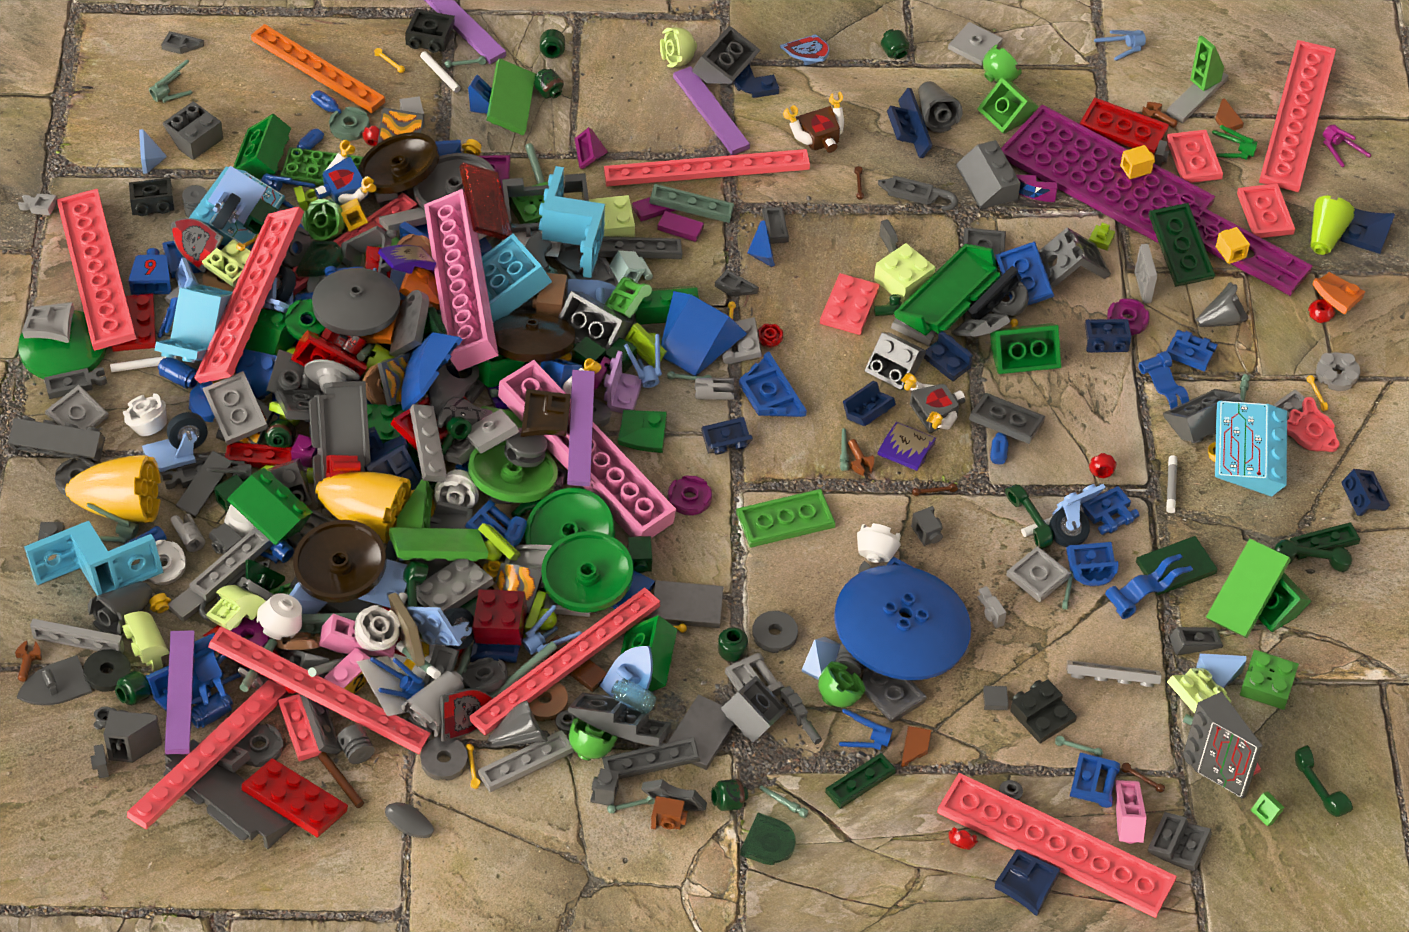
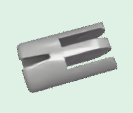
M696 378L695 398L700 400H734V378Z

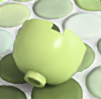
M666 28L663 33H666L664 39L660 40L662 59L669 61L668 67L685 66L692 60L697 49V43L692 34L684 28Z

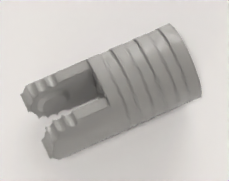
M190 514L184 516V523L178 515H174L171 518V523L189 552L198 551L205 545V539Z

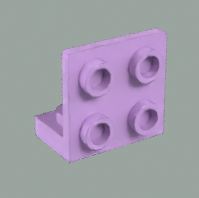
M618 351L616 358H612L610 362L611 373L605 377L604 387L607 388L604 401H607V406L611 411L623 413V410L635 409L642 381L638 376L622 373V351Z

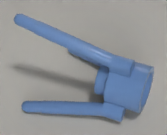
M1110 30V34L1126 36L1094 39V42L1126 40L1127 46L1132 49L1114 58L1116 61L1134 52L1141 51V47L1146 43L1145 34L1141 30Z
M659 334L655 335V368L651 365L644 366L641 359H638L637 362L629 345L625 344L624 347L637 371L639 379L642 381L643 387L652 388L658 385L660 382L658 377L662 375L660 369Z
M553 605L525 633L527 637L522 640V643L531 655L548 645L545 644V638L558 630V627L554 626L553 629L546 631L544 634L540 632L535 633L557 608L556 605ZM578 631L553 642L557 646L578 637L582 632Z

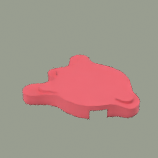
M1306 397L1302 402L1303 412L1297 409L1290 411L1289 419L1287 420V435L1291 436L1300 446L1307 450L1335 452L1339 447V441L1336 438L1333 421L1318 410L1314 398Z

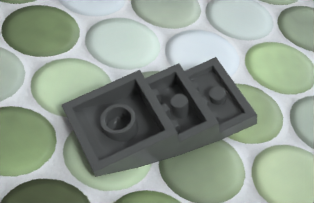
M581 693L568 707L569 713L587 724L611 735L637 743L659 747L671 732L672 722L649 719V710L628 708L627 698Z

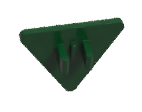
M251 559L246 560V579L269 591L277 588L285 581L284 575Z

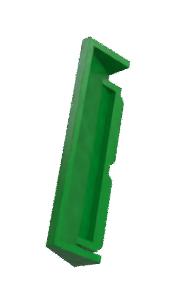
M964 244L894 312L895 318L925 336L930 331L939 334L941 331L949 329L971 307L970 304L978 300L1001 277L997 271L993 249Z

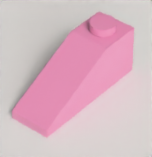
M333 614L322 625L319 646L338 653L349 654L355 648H358L366 655L393 657L396 645L395 643L392 647L379 651H369L362 648L355 638V621Z
M1115 780L1119 841L1129 844L1143 843L1146 813L1139 781Z

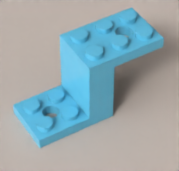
M556 166L554 173L549 175V189L545 188L544 191L545 202L541 203L539 208V215H542L539 223V230L542 231V240L580 245V252L583 253L580 260V268H583V277L592 278L604 237L605 204L565 198L564 167Z
M202 284L180 288L171 339L156 342L155 351L162 352L161 356L169 358L181 356L182 360L195 363V360L202 361L233 291Z
M89 521L24 546L32 575L37 585L81 568L96 595H100L164 573L152 534L108 551ZM57 554L56 558L48 560L51 555ZM140 559L138 564L131 565L134 560Z

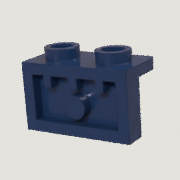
M1128 319L1085 320L1086 351L1088 353L1129 351L1131 332Z
M943 331L939 333L938 341L926 349L927 352L924 359L952 382L971 369L973 355L967 348L962 347L952 336H948Z
M1353 469L1341 482L1357 516H1362L1368 509L1386 511L1389 508L1390 503L1374 471Z

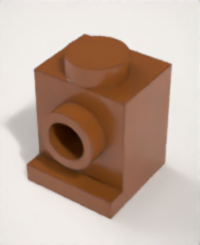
M656 796L651 816V829L656 830V826H662L665 829L680 830L681 825H686L688 811H684V801Z

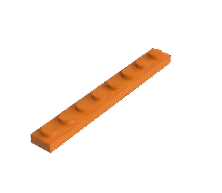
M266 24L251 34L253 42L368 112H375L385 103V96Z

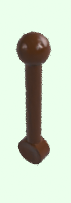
M857 166L854 169V173L857 174L858 187L856 197L861 200L864 198L861 186L863 169Z
M952 483L945 487L914 488L912 494L919 496L922 493L948 490L955 492L958 490L957 484Z
M1129 763L1122 764L1121 770L1124 773L1130 772L1155 787L1157 792H1164L1165 786L1163 784H1157L1135 771Z

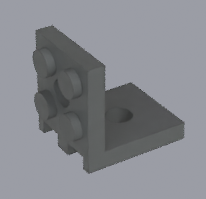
M1069 228L1064 229L1039 250L1052 289L1080 266L1103 279L1111 275L1096 244ZM1056 258H1058L1057 264L1055 266H1052L1053 261Z

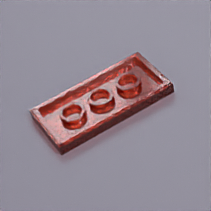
M463 162L459 168L473 231L505 240L512 234L498 172Z

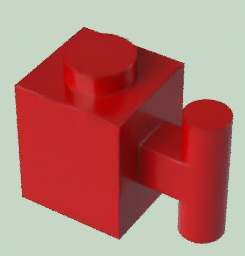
M326 456V478L348 472H361V462L358 461V456Z

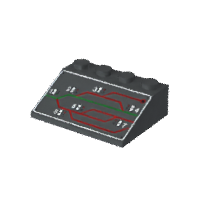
M1219 692L1198 702L1183 756L1187 764L1191 765L1197 773L1240 798H1244L1247 796L1261 753L1262 744L1223 692Z

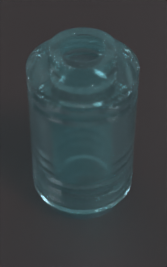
M625 678L621 681L617 680L611 690V693L614 694V700L642 714L644 712L649 713L656 701V696L653 695V692Z

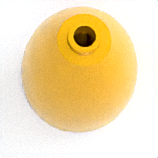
M135 455L108 460L94 465L73 477L66 484V496L81 508L103 517L106 516L86 506L87 503L130 522H153L158 515L161 502L160 499H157L158 484L161 483L160 472L155 458L148 455Z
M348 472L319 481L315 493L318 494V499L325 508L337 519L363 523L373 529L383 543L388 544L390 539L389 529L396 526L397 518L395 516L398 517L405 506V499L410 498L411 483L407 478L391 474Z

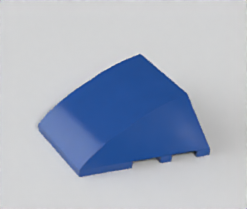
M673 291L661 341V346L667 351L663 358L689 374L697 376L716 361V358L726 350L728 351L732 345L743 339L747 333L728 315L697 297Z
M432 332L414 350L406 366L401 390L402 410L410 409L412 404L417 403L426 394L440 372L438 370L451 358L450 354L460 345L463 340L462 338Z

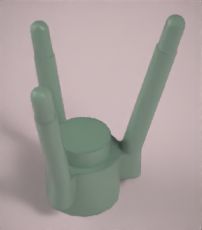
M188 59L149 88V92L156 102L162 100L165 103L193 93L190 90L168 96L170 89L167 84L181 75L178 71L189 63Z
M87 503L86 506L118 522L115 532L119 534V537L99 536L101 541L125 544L127 540L136 538L139 524L119 518L97 506Z

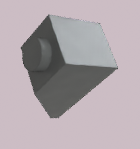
M282 649L280 655L306 670L329 662V658L301 650ZM323 673L318 676L324 678L327 673Z

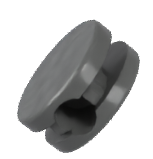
M518 428L519 432L506 440L504 449L506 458L511 463L521 467L540 465L545 459L547 450L546 438L544 435L521 437L522 428Z

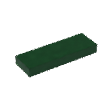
M1349 522L1292 537L1290 540L1297 546L1332 551L1337 547L1345 548L1357 545L1360 542V537L1352 523ZM1296 555V557L1298 558V560L1308 557V556Z
M880 753L828 786L825 793L841 809L894 775L896 768Z

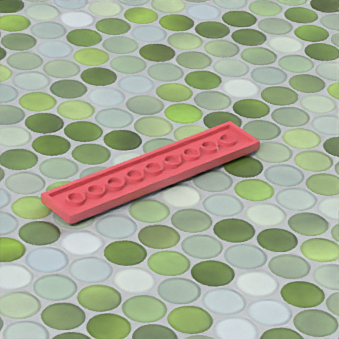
M1297 40L1259 183L1266 185L1278 183L1279 188L1299 192L1336 51L1335 48Z
M98 189L57 199L94 351L135 340L136 335Z
M300 207L267 215L194 377L199 383L229 378L235 373V368L243 355V350L250 339V334L258 320L260 311L265 305L268 293L272 289L275 277L279 273L282 261L287 254L290 243L293 241L297 227L300 225V220L304 214Z
M958 773L938 807V814L1015 851L1018 849L1059 868L1061 873L1154 918L1157 917L1177 876L961 773Z

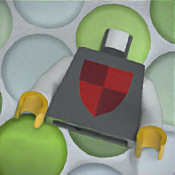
M907 373L901 381L906 383L904 385L905 390H912L910 406L929 434L940 428L950 429L957 420L959 404L965 403L963 392L960 390L951 393L945 384H922L917 381L913 374Z

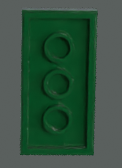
M1189 203L1150 210L1148 215L1175 287L1214 279L1216 275Z

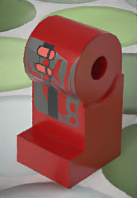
M325 328L321 337L356 356L367 342L360 336L341 335Z

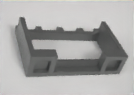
M586 174L565 175L564 193L582 192V199L589 201ZM523 178L502 179L507 237L516 232H526V237H531V231H541L539 230V223H511L508 197L544 195L545 188L549 189L548 185L524 187Z
M375 226L341 244L339 261L348 267H360L362 254L366 252L367 246L377 247L381 244V248L391 246L392 239L396 237L397 232L395 230L386 232L379 226ZM380 256L378 272L387 276V272L391 271L392 268Z

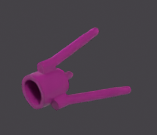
M1333 124L1324 130L1323 138L1325 140L1323 143L1329 148L1341 167H1344L1345 164L1332 144L1339 145L1344 141L1365 156L1371 157L1370 153L1348 139L1356 140V137Z

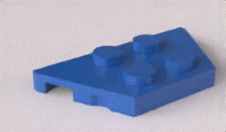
M769 351L764 354V358L758 364L755 363L750 371L739 379V386L758 416H806V408Z

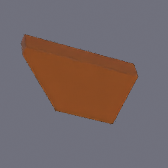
M1225 98L1222 99L1216 115V122L1219 126L1223 125L1234 131L1243 128L1244 122Z
M908 726L901 763L902 767L928 753L931 730Z

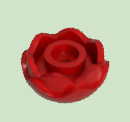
M376 126L365 127L364 132H362L364 141L371 146L377 145L380 129Z
M1325 299L1315 300L1308 308L1310 317L1318 323L1329 322L1335 316L1334 307Z
M777 324L762 325L758 329L760 343L769 348L778 346L783 340V330Z
M1105 453L1093 457L1089 464L1090 472L1098 478L1111 476L1117 467V462L1114 458Z
M955 827L951 831L949 830V841L954 846L970 850L978 842L976 835L971 836L965 830L959 831Z

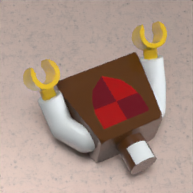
M833 93L830 95L829 102L834 105V109L828 106L796 116L798 108L795 105L790 107L792 114L786 108L783 115L791 121L789 124L795 139L808 145L812 150L825 148L828 153L834 152L838 147L837 143L844 128L843 108L840 107V102L843 99L842 93H838V101L834 100Z

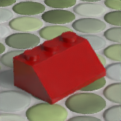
M309 330L299 339L291 358L292 361L303 367L308 362L314 360L335 361L352 369L360 377L367 369L365 361H359L356 355L343 350Z

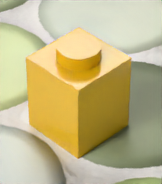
M1143 145L1123 151L1120 166L1128 178L1133 179L1152 173L1155 158L1153 153L1149 152L1147 147Z
M357 198L340 206L342 208L341 215L349 232L368 223L366 214Z
M1237 227L1219 233L1216 243L1217 250L1228 264L1245 259L1250 243Z

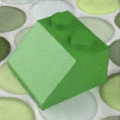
M1001 78L977 110L1005 134L1025 123L1038 108V105L1013 82Z

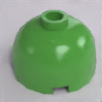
M994 45L983 58L985 78L991 83L993 81L998 83L1001 78L1011 82L1022 74L1021 68L1017 71L1015 66L1018 63L1012 55L1004 48L999 50L997 49L998 45Z
M318 199L309 204L311 206L307 211H304L302 223L304 229L309 232L314 240L331 241L342 234L345 223L341 215L342 208L340 205L327 199Z
M831 661L823 669L819 676L818 688L823 701L827 705L846 708L852 706L862 697L865 692V686L855 672L851 675L846 671L848 667L839 662Z
M577 717L573 719L569 731V742L581 759L587 761L599 759L611 752L617 736L591 726Z

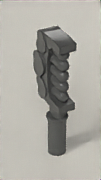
M790 686L781 689L780 701L788 704L791 712L796 716L797 725H803L802 729L805 730L815 745L819 744L822 738L813 727L812 722L807 720L808 712L802 703V699Z

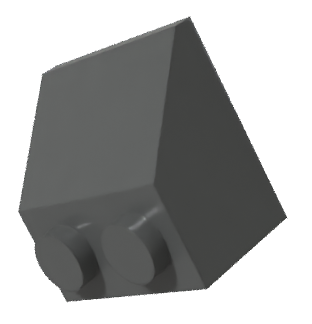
M757 676L750 680L721 708L726 717L733 721L742 734L750 739L752 743L788 710Z

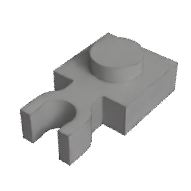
M37 194L35 198L23 195L24 202H18L20 210L30 209L32 214L51 215L57 205L58 198L56 195Z
M987 586L980 588L979 593L981 595H978L977 598L985 606L984 613L987 620L992 622L996 629L1004 626L1007 612L996 596L992 597Z

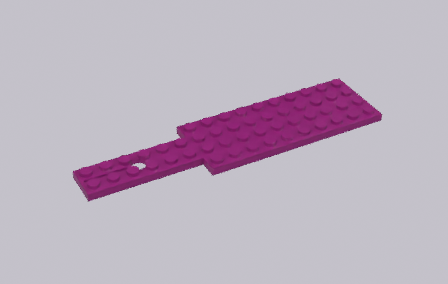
M1041 105L1001 148L1009 163L1031 175H1036L1037 178L1044 182H1057V189L1157 243L1159 242L1148 215L1149 211L1189 203L1206 251L1224 261L1226 260L1216 248L1218 235L1224 230L1237 227L1250 243L1249 249L1254 252V257L1245 258L1231 264L1289 296L1294 293L1312 270L1313 265L1207 210L1215 200L1214 195L1156 164H1153L1152 173L1129 179L1120 166L1123 151L1127 149L1044 105Z

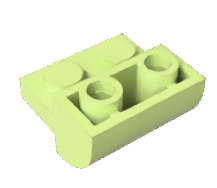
M232 239L222 250L216 248L202 263L205 268L235 288L251 251L246 247L244 251L238 250L236 248L238 242Z
M227 585L216 592L221 599L206 616L212 622L231 631L240 625L243 617L250 620L256 618L259 607L266 601L240 586Z
M144 611L124 615L126 625L122 627L126 638H131L133 641L131 647L134 655L140 656L143 664L151 665L154 672L162 669L161 657L170 652L152 615Z
M1190 668L1185 675H1172L1167 681L1194 713L1198 702L1219 692H1223L1231 703V700L1226 695V690L1213 681L1211 673L1204 668Z

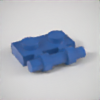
M1177 330L1175 337H1173L1166 350L1170 354L1171 359L1205 372L1218 344L1210 342L1211 339L1205 337L1202 339L1194 336L1192 332L1187 330L1186 332Z
M1119 486L1082 503L1081 506L1083 512L1093 524L1100 521L1103 522L1104 525L1098 527L1101 535L1117 531L1118 527L1124 524L1129 525L1133 523L1134 519L1139 517L1137 509L1132 511L1127 509L1130 507L1131 500ZM1118 513L1120 517L1113 520L1111 516Z

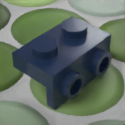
M876 381L870 382L843 401L847 419L862 426L872 423L873 420L885 414L896 405L894 397L880 392Z
M744 417L702 426L701 428L707 452H714L715 455L723 454L728 451L727 449L733 447L736 450L746 448L753 440L752 435H749Z

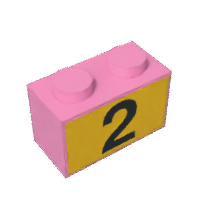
M355 648L324 679L356 694L368 682L356 661L367 660L370 657L358 648Z

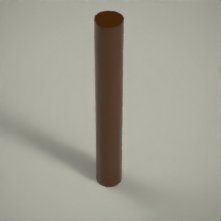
M321 752L318 755V759L355 807L361 808L364 805V801L328 754Z

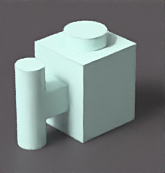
M618 250L609 265L618 282L623 277H629L637 283L642 274L646 280L653 278L643 257H638L634 251Z

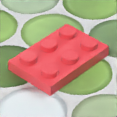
M1206 130L1167 134L1166 141L1180 178L1190 183L1222 179L1223 172Z
M1278 183L1238 188L1237 195L1252 234L1260 238L1294 234L1295 227Z
M840 273L820 318V324L861 335L879 292L880 284Z

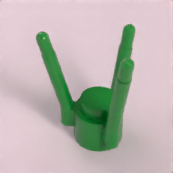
M1220 125V129L1236 137L1216 130L1212 131L1215 135L1239 143L1238 151H1241V153H1217V157L1247 160L1248 156H1254L1258 141H1254L1252 138L1246 137L1223 125Z

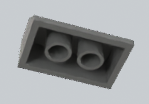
M729 25L700 57L692 72L706 83L732 84L761 50Z
M996 140L976 145L956 164L980 209L1018 200L1020 181Z
M579 291L570 292L558 317L568 322L574 328L576 343L581 342L587 336L605 348L606 351L619 337L625 339L633 324V321Z
M1213 389L1164 412L1163 416L1182 440L1198 443L1204 440L1203 437L1216 434L1218 401L1242 402L1240 393Z

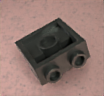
M416 9L405 32L406 45L412 49H428L432 53L444 52L449 42L450 31L455 23V16Z
M171 178L129 182L132 215L146 216L149 213L158 212L165 214L174 211Z
M1049 679L1044 682L1041 680L1034 682L1028 692L1020 691L1012 698L1010 712L1040 744L1074 723L1077 718L1075 713L1062 701L1063 694Z

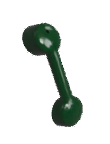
M454 417L448 422L446 427L448 434L441 444L443 457L454 439H463L470 434L472 430L471 423L464 417ZM428 481L432 490H434L437 482Z
M1017 484L1006 488L1005 494L1008 500L1015 507L1023 505L1037 525V528L1033 529L1036 547L1044 549L1051 546L1054 540L1052 529L1046 524L1030 500L1026 490Z
M1286 539L1279 541L1274 548L1275 551L1290 557L1289 564L1294 561L1296 555L1329 559L1331 566L1339 572L1348 571L1353 560L1351 553L1343 547H1337L1329 551L1297 546L1293 541Z
M412 561L404 569L403 580L407 583L408 607H418L416 585H421L427 577L428 565L426 563Z
M1305 745L1295 751L1296 766L1299 771L1304 773L1315 789L1328 813L1332 816L1340 817L1351 812L1353 806L1350 799L1341 791L1329 794L1312 770L1314 758L1310 747Z

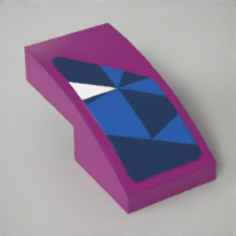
M1016 175L1020 181L1019 195L1039 201L1055 202L1057 182H1037L1036 175Z

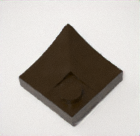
M526 389L521 437L534 435L566 436L571 394Z

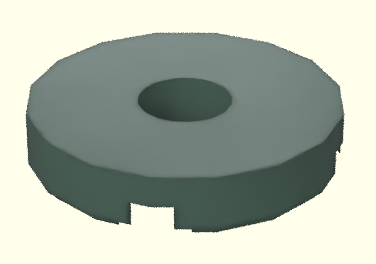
M345 107L340 114L338 111H335L331 115L329 127L331 133L336 138L353 141L363 137L362 132H364L365 127H370V120L364 110L357 107ZM353 122L354 124L346 125L345 123Z

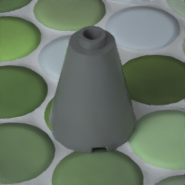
M927 81L919 87L918 95L923 120L931 131L938 133L946 132L952 129V125L960 122L963 109L956 98L932 81Z
M138 581L93 597L88 603L89 615L93 613L96 619L93 624L100 632L121 635L124 632L122 626L126 625L124 615L142 611L153 597L152 588L147 583Z

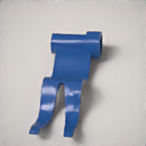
M1167 351L1156 354L1153 358L1139 362L1138 367L1142 374L1149 373L1156 391L1166 396L1170 409L1178 406L1176 395L1179 396L1182 404L1189 401V396L1186 389L1178 386L1174 381L1169 368L1172 366L1171 356Z
M1181 554L1170 556L1163 560L1152 574L1136 576L1120 590L1116 586H1112L1107 589L1105 595L1117 608L1116 612L1122 619H1127L1135 613V605L1147 594L1166 590L1177 576L1190 572L1193 568L1188 566L1174 569L1163 580L1158 582L1170 564L1183 558Z
M215 632L195 641L194 669L201 683L199 692L204 705L209 704L207 685L211 684V681L214 682L221 697L226 696L221 681L223 673L217 662L215 650L209 648L210 641L216 634Z

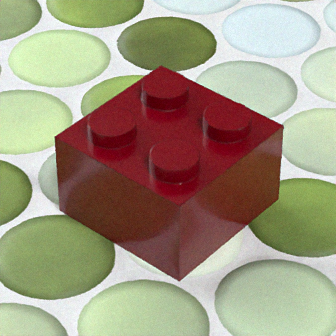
M479 589L473 621L475 643L522 645L527 613L525 591Z

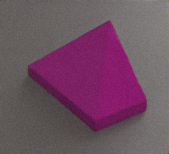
M589 127L574 138L579 168L582 170L608 153L594 131Z

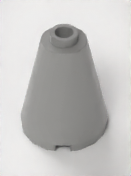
M445 671L439 678L433 680L405 701L401 706L403 713L408 711L411 715L408 719L414 725L430 733L434 732V737H437L441 733L440 695L463 689V677L456 671Z

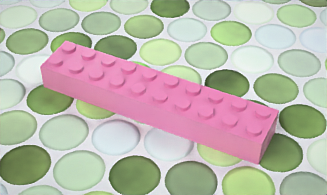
M463 189L424 204L432 259L436 262L434 272L444 334L458 336L463 339L460 345L450 354V360L458 372L498 356L474 209Z
M535 360L499 382L498 397L521 421H523L526 389L566 394ZM571 398L566 436L544 435L547 440V449L567 470ZM593 422L590 487H583L604 500L614 520L630 537H654L674 523L676 508Z

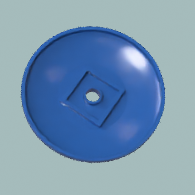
M884 565L862 571L845 584L835 605L834 621L836 630L847 651L867 668L887 677L901 680H923L939 676L953 668L961 660L970 641L971 622L969 614L958 594L938 577L914 567ZM899 613H907L910 618L902 617Z

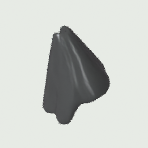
M1228 283L1225 289L1196 318L1199 323L1198 326H1232L1240 324L1249 318L1236 294L1238 289L1236 284Z
M523 701L510 710L489 736L488 741L492 743V747L547 742V737L550 734L540 729L530 710L528 701Z

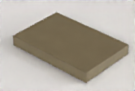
M396 592L389 594L391 610L397 615L400 622L399 638L416 666L425 665L419 631L415 621Z

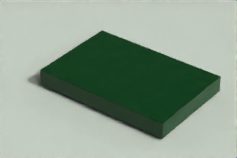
M1196 536L1136 558V563L1143 574L1149 575L1166 558L1178 554L1183 556V558L1173 562L1166 568L1158 582L1163 580L1174 569L1188 566L1193 568L1192 571L1177 576L1166 590L1156 592L1157 595L1217 574V567Z

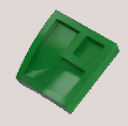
M623 410L617 440L618 444L635 450L663 453L667 412Z

